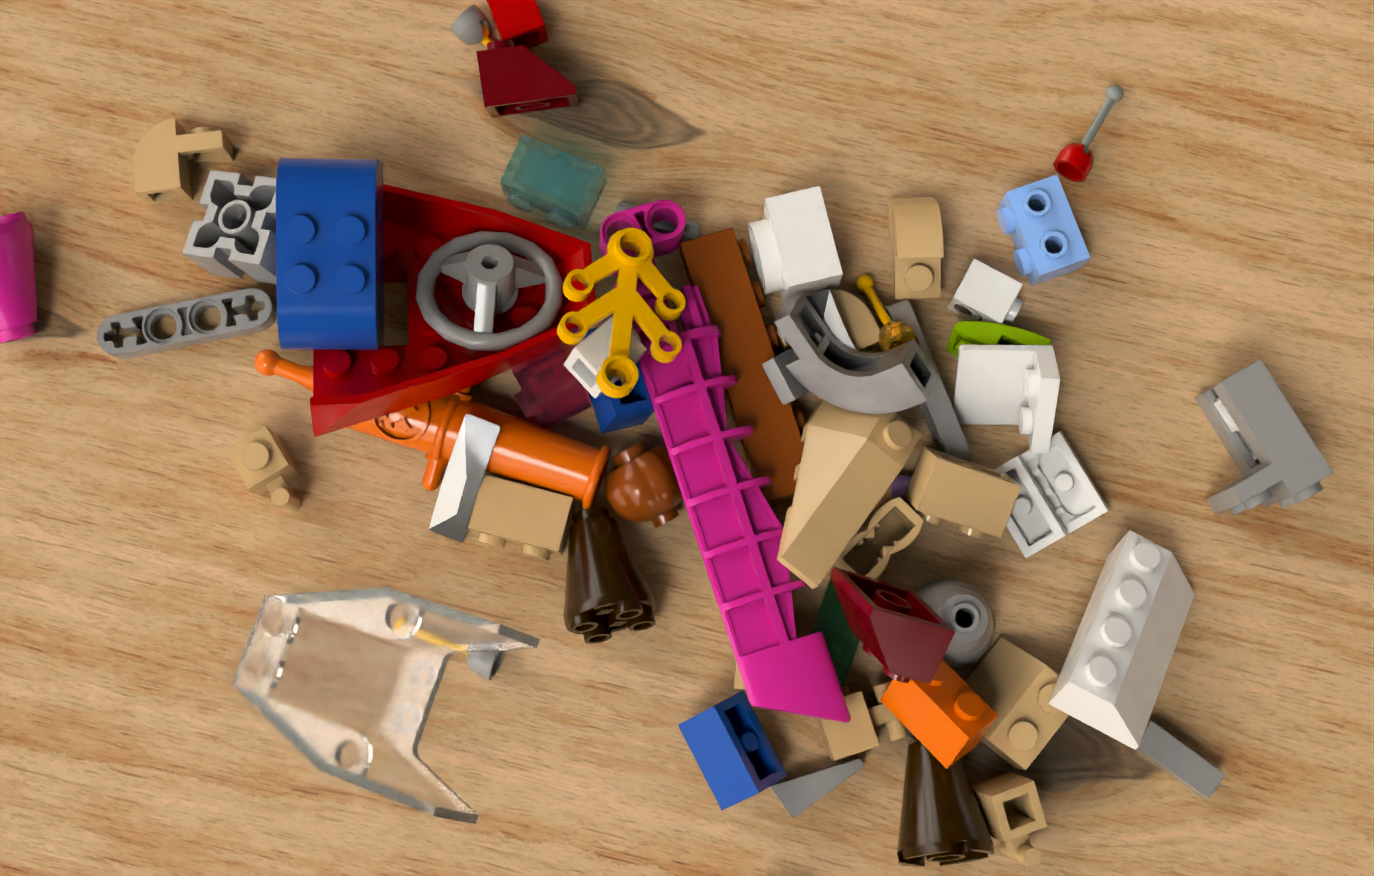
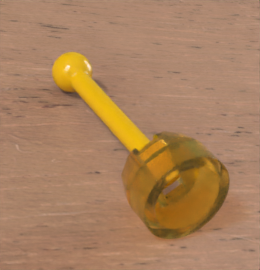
M868 275L860 276L856 281V287L860 292L866 294L883 323L878 335L881 350L884 352L913 339L919 345V339L909 324L903 320L892 322L873 290V279Z

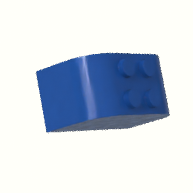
M282 157L279 159L276 177V286L278 335L282 350H379L380 346H384L383 162L379 159Z

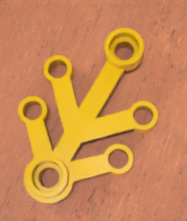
M625 228L614 233L607 244V254L583 270L575 269L570 271L562 287L564 295L569 300L582 302L589 297L594 284L618 271L616 288L580 311L566 313L557 327V334L564 343L576 345L583 341L589 328L613 313L608 358L604 360L596 376L599 389L605 395L612 398L627 396L638 381V368L629 359L633 319L652 341L650 352L658 362H672L682 348L680 337L676 333L669 331L656 314L663 320L673 321L684 310L686 299L679 290L670 286L651 261L654 249L651 239L644 231L638 228ZM623 249H629L633 251L636 257H631L623 252ZM637 276L657 298L654 304L656 314L636 291ZM579 281L584 284L586 289L583 291L577 290L572 286L571 282ZM663 300L673 301L677 309L667 308ZM574 323L580 328L581 332L572 333L567 330L565 324ZM659 342L669 343L673 351L666 352L662 350ZM607 376H617L622 381V386L612 384Z

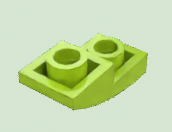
M963 321L956 322L945 351L958 358V348L960 345H1050L1051 340L1036 333L1004 324Z

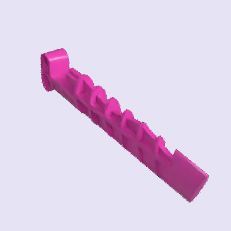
M658 200L607 216L600 228L599 247L602 257L607 254V244L611 235L625 228H638L644 231L651 239L654 249L651 262L657 268L654 258L677 250L680 243H682L686 225L685 212L676 202ZM658 221H667L674 225L675 231L669 234H662L656 231L653 225ZM623 249V252L631 257H636L633 251L629 249ZM618 271L613 273L612 276H617ZM637 276L636 291L656 314L654 304L657 298ZM691 285L684 286L679 290L686 299V306L680 315L684 331L678 332L675 320H663L656 314L669 331L676 333L681 339L682 348L672 362L661 363L655 360L650 352L652 341L634 319L632 324L641 339V344L647 349L638 362L750 705L847 723L851 720V716L823 633L817 632L796 639L791 592L807 585L802 580L790 582L789 569L777 560L783 527L760 488L772 483L770 476L753 479L732 442L755 433L754 428L748 425L727 430L723 390L734 386L738 381L735 375L722 376L718 345V338L722 336L720 328L717 325H711L698 285L693 287ZM663 300L665 306L671 309L668 300ZM659 342L662 350L666 352L673 351L669 343Z

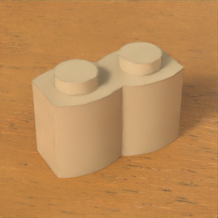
M898 497L888 501L870 518L864 530L854 535L831 570L833 567H837L876 579L887 566L890 557L900 553L915 540L921 531L924 520L902 498Z

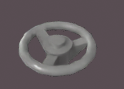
M479 231L455 237L431 254L418 274L415 298L424 320L446 341L469 350L501 352L538 336L550 328L563 306L562 287L564 282L553 259L534 242L508 232ZM440 272L463 282V300L475 312L473 331L453 324L441 313L434 297L436 278ZM545 283V302L534 318L519 328L493 333L495 316L508 311L514 306L518 298V288Z

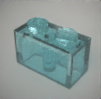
M524 134L521 135L500 180L505 196H508L506 200L511 205L528 212L533 207L548 213L547 218L550 221L568 229H572L573 225L586 229L607 183L605 168Z

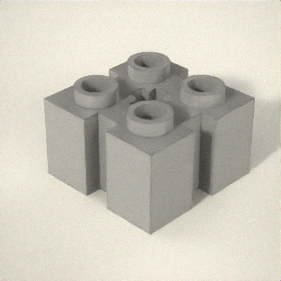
M210 170L199 202L207 211L203 221L193 220L182 254L212 275L242 279L245 272L258 282L276 284V178L256 176L254 183H251L239 173Z

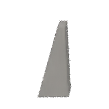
M855 758L775 783L770 787L791 817L794 818L865 765L860 758Z

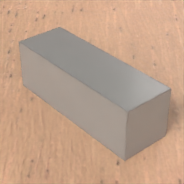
M1148 721L1141 743L1136 751L1199 797L1209 799L1225 774L1153 721Z

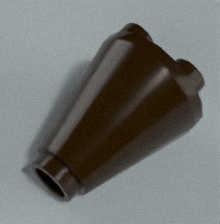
M591 507L576 512L572 516L573 525L569 531L564 621L567 631L582 634L585 643L594 644L609 640L612 637L611 632L627 628L630 631H642L653 627L656 624L654 614L658 611L655 597L615 519L609 516L608 509L604 507Z

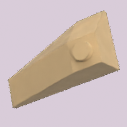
M821 399L803 428L801 441L804 442L801 463L795 467L793 480L797 481L792 506L787 508L777 560L812 589L818 587L900 473L922 434L896 412L886 414L854 412L837 407Z

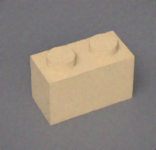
M924 446L904 498L916 509L915 512L924 521L941 525L944 519L956 523L957 530L971 537L982 539L984 533L1001 538L1022 486L1007 474Z
M484 474L468 529L473 533L479 534L477 542L504 549L505 543L510 542L524 546L522 551L524 555L549 561L551 553L562 556L576 502L573 497Z

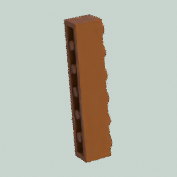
M733 227L680 243V255L691 287L698 285L711 325L719 326L722 334L718 338L722 376L735 375L738 381L734 386L724 390L735 426L737 428L751 425L755 431L752 435L740 440L753 479L770 476L772 483L760 488L770 506L794 498L797 481L793 480L795 467L801 463L804 448L801 436L805 421L800 408L792 410L790 403L783 406L762 367L763 363L775 357L773 351L779 349V343L772 323L764 325L759 308L765 307V300L758 280L750 282L745 267L752 264L745 239L737 240Z

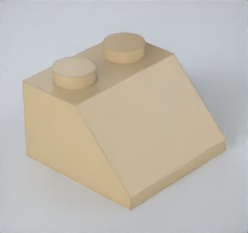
M999 637L965 682L999 715L981 741L1015 769L1027 770L1069 715L1048 704L1059 674L1045 663L1006 639Z

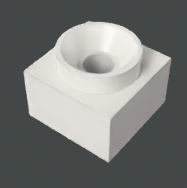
M820 186L765 198L763 219L748 223L752 255L764 294L779 291L784 307L789 298L802 292L805 296H809L810 293L819 290H838L843 272Z

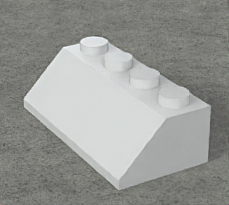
M1129 530L1109 553L1048 702L1049 705L1135 750L1141 743L1195 595L1171 551Z

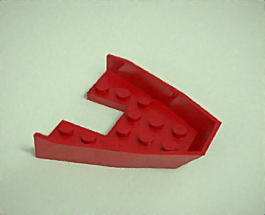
M383 184L384 283L407 282L409 345L380 346L379 350H313V397H310V411L314 437L458 393L540 356L563 342L557 334V327L562 317L568 312H578L596 300L595 284L589 297L582 302H573L563 293L562 308L550 328L542 334L501 352L469 350L446 341L424 320L416 301L418 274L435 250L455 237L479 231L508 232L534 242L553 259L564 282L570 271L575 269L583 270L592 264L591 244L495 209ZM440 272L436 278L434 297L441 313L453 324L473 331L475 312L463 300V282ZM579 281L571 282L572 286L577 290L583 291L586 289L584 284ZM545 283L518 288V298L514 306L508 311L495 316L493 333L519 328L534 318L545 302ZM574 323L565 324L567 330L572 333L580 330Z

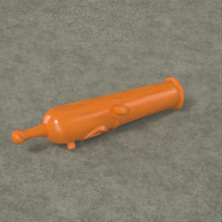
M271 349L261 350L256 355L254 366L260 374L264 376L278 375L295 381L313 392V366L301 365L281 358L277 352ZM471 387L452 395L346 427L425 452V458L429 460L423 475L422 485L426 490L434 491L439 487L445 467L449 463L466 414H471L500 426L499 434L485 470L486 472L550 492L573 497L576 500L582 501L583 509H589L593 506L601 488L612 451L608 445H604L600 450L472 400Z

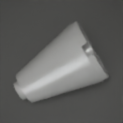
M952 578L933 580L915 591L955 631L943 660L954 671L965 669L978 662L988 651L995 631L994 614L985 596L973 585ZM955 615L959 617L961 627L956 623Z

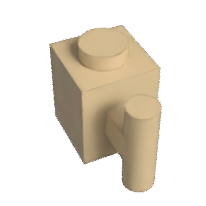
M264 426L225 450L248 490L259 496L269 492L272 503L287 512L294 513L300 509L301 500L294 494L287 481L301 472L277 433Z
M891 681L873 687L879 705L870 708L866 706L862 691L850 694L848 685L841 687L851 716L849 722L842 723L817 718L831 760L835 761L880 746L874 727L884 723L891 741L909 736L903 723L880 701Z
M1008 772L973 785L972 788L990 836L1001 841V852L1029 867L1038 866L1042 855L1038 849L1032 847L1028 834L1047 827V823L1034 780Z

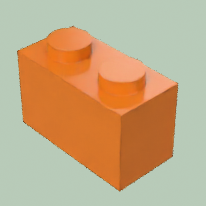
M943 659L931 684L910 679L909 683H902L893 679L880 699L946 769L975 748L999 716Z

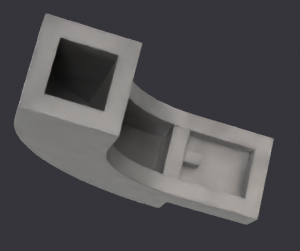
M803 292L789 298L774 321L782 340L794 350L785 367L807 390L837 407L866 414H886L902 411L926 402L938 379L937 373L914 339L879 353L861 352L844 345L831 334Z

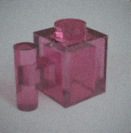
M560 344L540 356L511 368L522 389L515 393L514 396L525 418L527 419L535 415L539 425L546 429L592 407L582 384L563 365L568 357Z

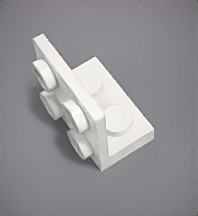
M960 345L958 348L952 403L959 424L1019 425L1020 435H1027L1030 453H1049L1061 379L1053 345Z

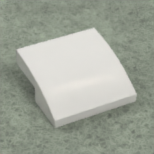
M1062 431L1051 437L1049 453H1030L1029 449L994 469L995 471L1007 474L1022 486L1006 527L1025 558L1030 557L1110 510Z

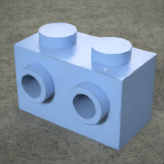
M1057 174L1005 193L999 203L1000 209H997L998 222L1003 233L1011 235L1016 250L1013 251L1016 268L1021 276L1027 275L1031 286L1079 270L1091 258Z

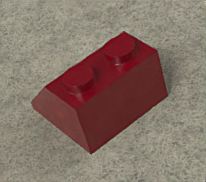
M498 40L487 43V50L476 51L484 107L492 118L579 106L575 85L523 45L514 46L513 40Z
M833 567L830 573L832 583L850 630L864 644L862 649L881 662L884 666L882 671L890 678L902 683H909L910 679L931 684L955 631L913 590Z

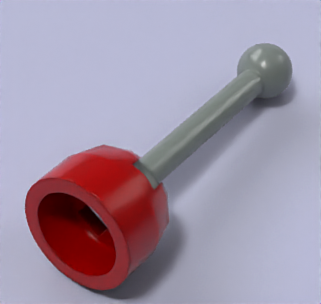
M1111 85L1107 88V99L1082 142L1068 144L1058 154L1053 166L1061 176L1074 182H1083L1087 178L1094 162L1093 154L1088 147L1113 104L1123 98L1124 91L1119 85Z

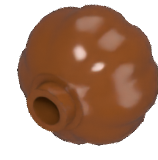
M641 440L611 457L616 468L606 473L604 490L606 499L615 513L631 522L652 521L655 528L679 516L676 507L683 499L666 446L658 444L648 449L644 440Z

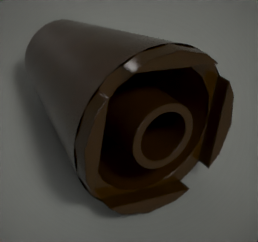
M916 738L917 742L909 744L907 749L897 847L898 864L925 867L924 857H927V861L939 862L940 866L988 858V854L995 853L993 841L962 759H959L946 769Z

